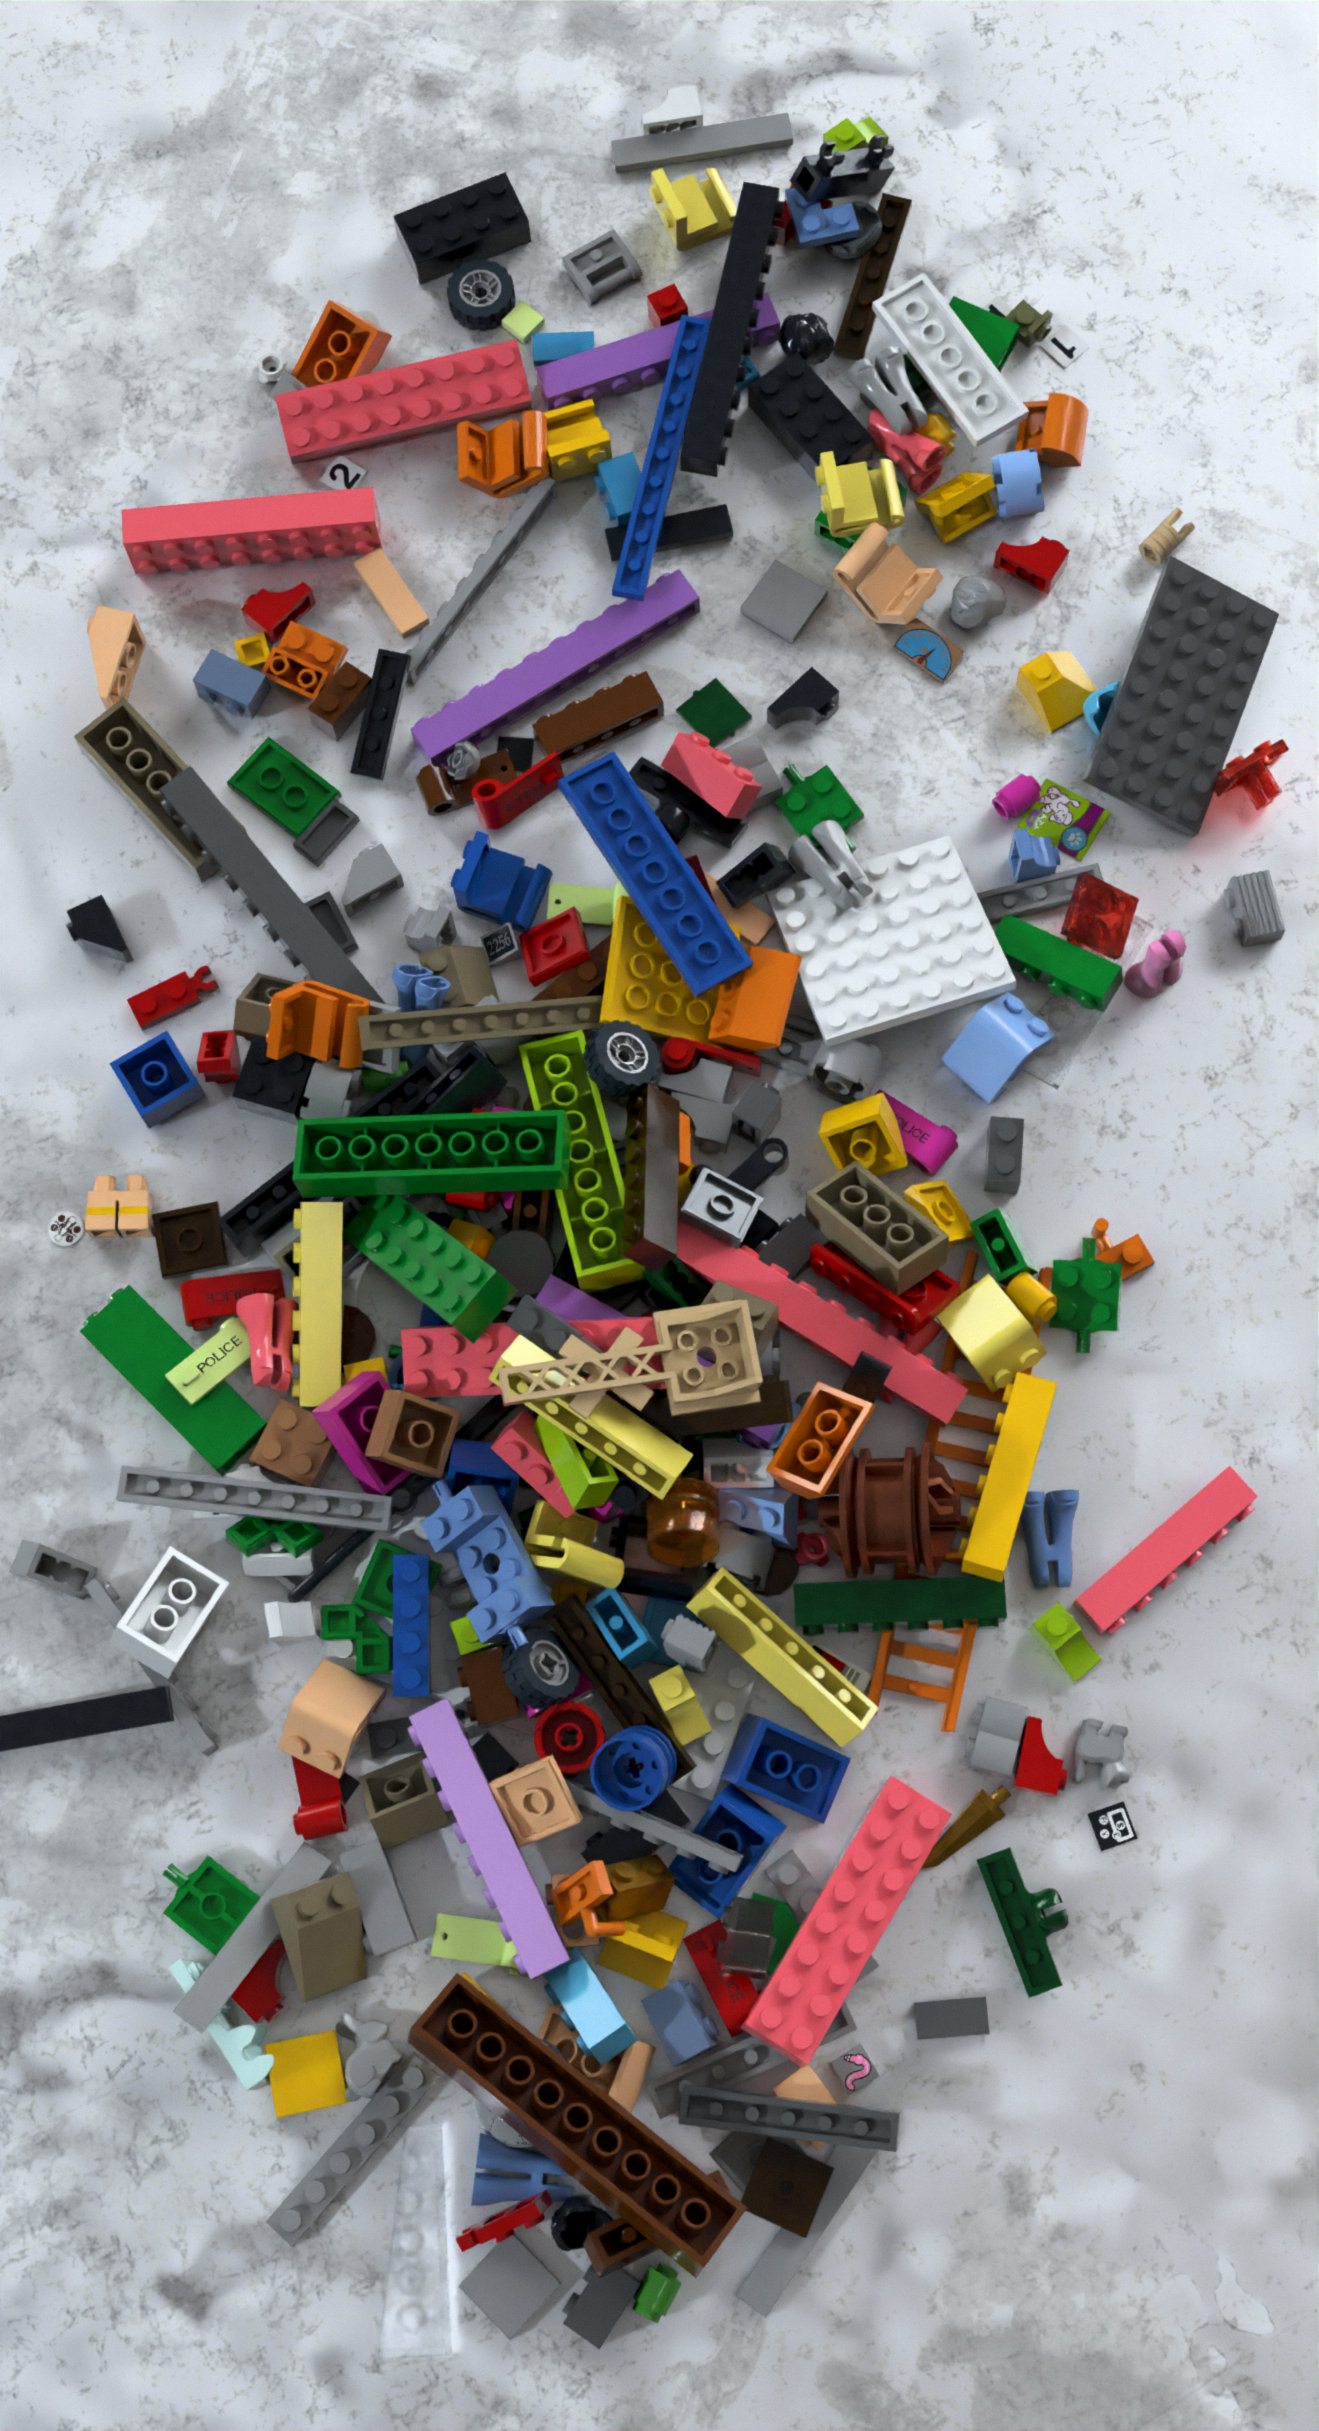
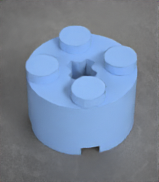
M1035 448L992 456L993 482L996 486L994 488L998 495L999 517L1011 518L1043 512L1044 496L1040 494L1042 480Z

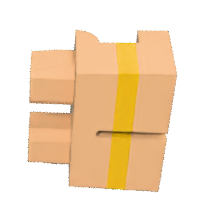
M142 1174L127 1176V1190L116 1191V1178L114 1176H96L94 1191H88L85 1231L91 1238H121V1234L124 1238L154 1237V1225L152 1222L154 1199L149 1193L146 1177Z

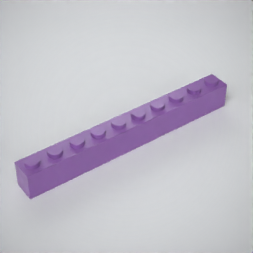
M680 569L671 574H663L653 585L646 589L643 602L627 599L619 605L609 606L601 616L592 621H584L574 632L565 637H557L547 648L538 653L533 652L527 655L522 663L512 669L506 668L500 671L495 679L485 685L479 684L469 691L468 695L458 701L452 700L448 702L441 711L433 716H426L418 720L414 727L411 728L415 745L429 765L436 764L442 767L447 763L448 756L454 752L456 743L469 741L474 746L479 745L700 612V597Z

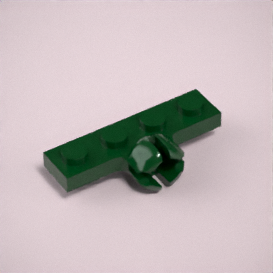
M1011 1847L977 1859L1028 1997L1030 1998L1062 1986L1063 1982L1050 1951L1047 1937L1054 1932L1066 1928L1068 1925V1915L1066 1909L1048 1916L1044 1912V1909L1063 1902L1059 1893L1052 1888L1030 1893L1026 1888Z

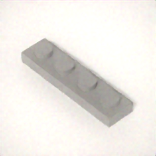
M791 1849L764 1870V1872L800 1921L803 1922L822 1888L793 1849ZM872 1955L869 1957L855 1984L879 1966Z

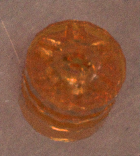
M678 1478L663 1500L652 1493L647 1497L646 1519L648 1524L646 1530V1550L652 1559L660 1564L671 1567H693L705 1564L719 1554L720 1526L718 1520L720 1510L719 1494L715 1487L695 1478Z

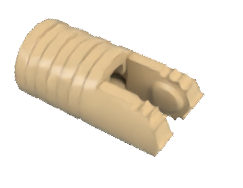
M1176 507L1139 545L1140 553L1149 563L1160 565L1195 529L1192 522L1185 524L1179 532L1171 526L1181 517L1183 512L1180 508Z

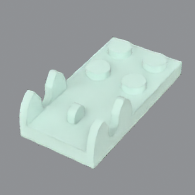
M179 1959L168 1967L185 1994L188 1993L206 1969L201 1962L196 1964L193 1960ZM226 2002L207 2029L246 2091L258 2090L270 2081L269 2073L275 2062L273 2054L262 2055V2049L258 2046L263 2042L267 2028L251 2025L235 2027L227 2014L231 2008Z

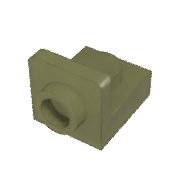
M1023 299L1005 319L1020 325L1018 340L1027 348H1030L1037 340L1042 342L1050 333L1053 313L1047 310L1042 315Z

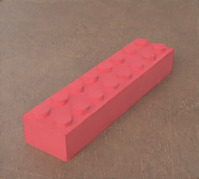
M517 339L275 395L292 465L455 427L465 420L472 423L531 409L532 405Z
M373 487L122 509L123 545L135 574L152 575L159 571L170 570L184 572L192 568L216 569L219 566L226 565L243 567L250 563L259 562L275 564L281 560L292 559L307 561L314 557L326 556L329 558H339L348 554L367 555L375 552L379 547L382 549L381 521Z
M653 1316L565 1320L584 1334L583 1337L600 1348L603 1353L608 1352L626 1326L644 1338L639 1347L658 1345ZM493 1323L486 1328L473 1344L451 1325L401 1329L404 1391L422 1398L502 1395L501 1388L488 1378L501 1355L520 1334L508 1327L506 1323ZM660 1354L653 1355L647 1365L658 1373L663 1372ZM627 1362L622 1370L632 1376L637 1368ZM641 1371L638 1376L646 1374ZM588 1375L587 1377H581L587 1380L590 1377V1375ZM660 1382L644 1386L649 1389H665L666 1383Z
M890 1776L885 1781L741 2026L743 2030L802 2068L809 2064L952 1813L893 1776Z

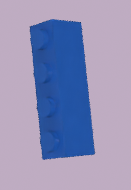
M428 1554L393 1555V1697L431 1696L430 1555Z

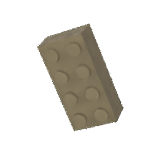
M857 1161L849 1164L806 1192L805 1218L827 1239L895 1295H901L947 1263L949 1235Z

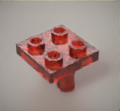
M1281 739L1274 744L1268 740L1254 748L1253 753L1245 759L1241 755L1225 765L1226 768L1217 774L1219 779L1214 783L1216 786L1214 791L1217 797L1239 786V788H1244L1257 811L1271 804L1274 798L1283 792L1269 769L1289 751L1284 740Z
M1083 872L1077 877L1060 934L1067 936V942L1080 948L1087 946L1113 960L1122 957L1139 899Z

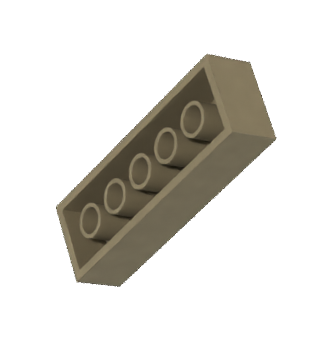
M124 697L76 734L74 738L88 760L198 880L203 883L220 868L217 865L212 868L201 854V851L204 850L197 840L192 843L182 832L180 827L183 823L176 815L171 818L160 804V801L163 799L159 789L188 768V766ZM232 815V817L236 820V822L247 834V831L244 828V826Z

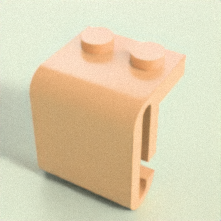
M870 523L832 571L833 576L870 620L876 623L908 624L916 618L919 608L926 599L936 592L937 585L944 577L937 568H917L898 543H892L890 547L884 540L889 535V532L883 526L877 523Z
M324 1658L294 1698L287 1715L278 1749L340 1779L346 1771L354 1744L370 1723V1713H377L387 1688Z

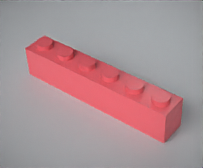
M1228 1466L1082 1593L1072 1605L1099 1635H1102L1106 1630L1113 1634L1127 1622L1123 1616L1132 1607L1137 1612L1153 1599L1149 1593L1155 1587L1160 1585L1162 1589H1165L1179 1576L1175 1572L1179 1566L1185 1562L1190 1567L1204 1554L1200 1549L1209 1540L1215 1545L1230 1531L1225 1527L1234 1518L1240 1523L1253 1512L1255 1508L1251 1503L1258 1496L1231 1466Z

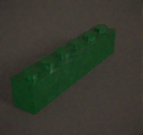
M983 1577L799 1583L794 1584L793 1588L795 1630H803V1635L805 1636L823 1635L824 1629H838V1634L859 1633V1628L873 1627V1633L894 1632L895 1626H908V1631L910 1632L928 1631L929 1625H943V1630L964 1629V1624L978 1623V1629L999 1628V1622H1005L1007 1618L1004 1577L1002 1583Z

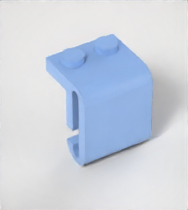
M1007 992L977 1011L941 1060L982 1099L991 1105L1006 1091L1004 1086L1007 1082L1014 1080L1031 1057L1048 1046L1056 1035L1049 1030L1048 1025L1042 1019L1035 1017L1026 1009L1024 1003L1018 997Z

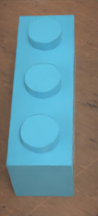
M576 1947L569 1952L572 1961L544 1974L549 1983L544 1989L555 2006L561 2003L564 2007V2010L559 2014L571 2032L574 2029L578 2030L580 2036L575 2040L585 2056L588 2058L593 2054L602 2066L635 2043L637 2038L579 1948Z

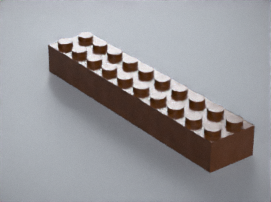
M458 1973L455 1974L411 2027L407 2040L410 2045L695 2278L699 2276L746 2211L747 2207Z

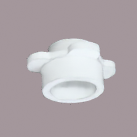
M268 353L257 360V366L260 369L258 381L263 385L279 381L285 372L286 357L275 353Z

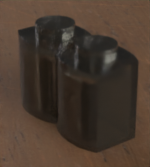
M733 1896L732 1906L725 1905L722 1927H728L726 1941L719 1940L716 1962L723 1963L722 1973L765 1980L776 1903Z

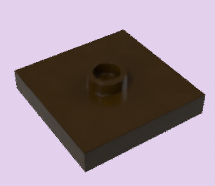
M217 1201L152 1214L161 1274L164 1280L230 1267L224 1232L216 1222L221 1218L220 1207Z
M767 2137L740 2202L747 2207V2212L806 2239L834 2167Z

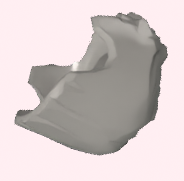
M981 576L963 577L953 590L952 603L949 610L951 620L966 629L986 627L989 620L1002 615L1007 602L1005 591L999 583Z

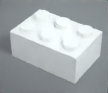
M170 1546L117 1624L109 1643L169 1679L221 1599L229 1582Z

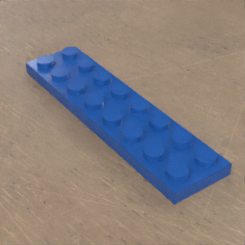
M614 751L558 780L557 786L695 998L704 995L752 968L753 962Z

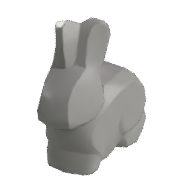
M344 2013L341 2016L340 2022L336 2024V2032L342 2037L353 2040L356 2048L346 2061L345 2079L348 2087L345 2090L344 2098L349 2101H357L362 2096L372 2099L383 2086V2081L394 2065L399 2064L405 2054L395 2049L392 2043L385 2039L389 2032V2027L386 2023L378 2020L361 2023L353 2015Z

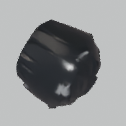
M813 313L788 315L784 319L779 331L778 342L783 352L788 357L798 352L809 364L817 365L823 363L825 359L830 357L835 345L833 338L828 332L826 320Z
M577 2194L568 2198L554 2212V2215L551 2217V2234L558 2248L569 2252L584 2248L583 2243L588 2233L614 2220L604 2203L597 2197Z

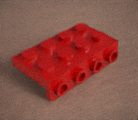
M831 1241L824 1247L819 1243H815L810 1248L809 1267L816 1274L824 1276L836 1284L844 1293L851 1294L863 1302L868 1309L878 1312L891 1321L895 1327L903 1329L913 1337L958 1297L962 1291L960 1283L937 1269L897 1296Z

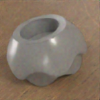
M469 741L456 743L454 752L448 756L447 763L450 769L447 773L455 777L454 780H467L476 774L480 766L481 757L474 744Z

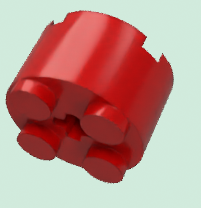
M563 1702L552 1705L541 1714L535 1725L534 1745L539 1758L542 1759L553 1754L563 1776L576 1777L589 1772L594 1754L606 1742L605 1730L599 1717L591 1708L582 1703ZM575 1731L578 1733L576 1735L578 1743L575 1746L571 1744L566 1747L562 1746L565 1743L562 1737L565 1732L570 1735Z

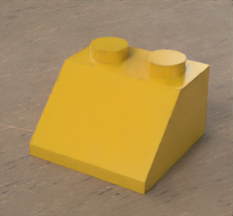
M883 1092L822 1114L819 1136L838 1172L854 1161L860 1163L874 1176L907 1166L908 1162L897 1118Z

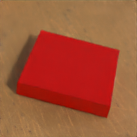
M575 906L519 935L528 978L534 987L591 958L581 915Z

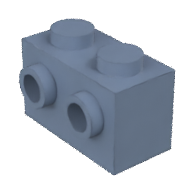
M213 649L210 650L193 678L198 696L202 700L210 704L217 702L225 706L226 710L234 716L242 717L244 715L252 720L271 690L266 674Z
M688 1979L677 1980L641 2000L673 2067L683 2065L720 2045L716 2038L719 2035L717 2026L710 2016L705 2015L700 2005L702 2002L701 1994L696 1985L689 1983Z

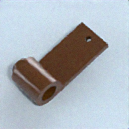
M506 748L481 758L476 774L467 780H454L455 777L449 775L444 767L431 764L420 770L416 777V782L428 814L430 816H440L474 803L471 790L478 782L486 779H495L507 785L518 776Z

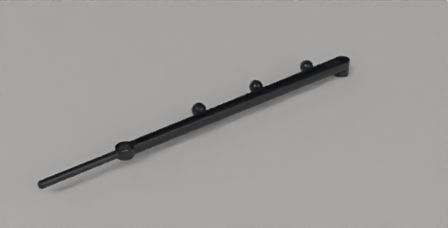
M779 1138L766 1139L726 1178L755 1193L772 1176L781 1175L787 1170L789 1166L787 1145ZM773 1151L783 1155L781 1160L774 1163L767 1161L765 1157ZM698 1164L693 1167L689 1173V1182L692 1187L696 1183L703 1167L710 1170L712 1168L705 1164ZM645 1278L609 1288L597 1300L622 1313L651 1285ZM495 1395L455 1433L454 1438L474 1441L482 1440L520 1404L504 1406L502 1395ZM447 1459V1462H446V1465H445L443 1474L446 1472L448 1459ZM413 1473L406 1481L400 1482L384 1496L392 1497L398 1490H406L410 1494V1501L407 1506L403 1508L393 1506L392 1516L394 1514L403 1516L411 1513L416 1507L417 1497L438 1478L425 1477ZM359 1529L355 1531L287 1595L289 1602H300L376 1531Z

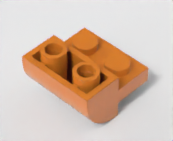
M1049 393V398L1045 401L1023 402L1029 413L1028 418L1019 423L1015 451L1035 448L1038 462L1048 461L1050 468L1081 466L1089 415L1086 405L1073 396L1061 393Z
M290 620L278 648L273 646L261 672L266 674L269 680L315 700L337 673L349 649L341 643Z

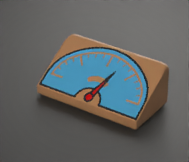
M915 618L906 625L893 646L895 651L943 684L962 662L964 653L961 648L918 618Z

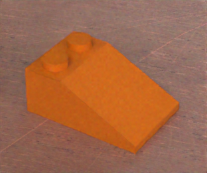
M329 300L292 375L309 388L369 374L379 363L393 335L345 305Z

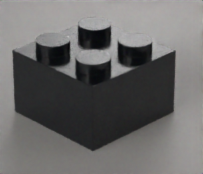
M253 1036L232 1094L233 1100L239 1109L298 1125V1119H303L300 1117L301 1106L306 1107L309 1100L304 1097L308 1079L314 1063H318V1059L297 1051L279 1060L266 1057L268 1045L266 1040Z

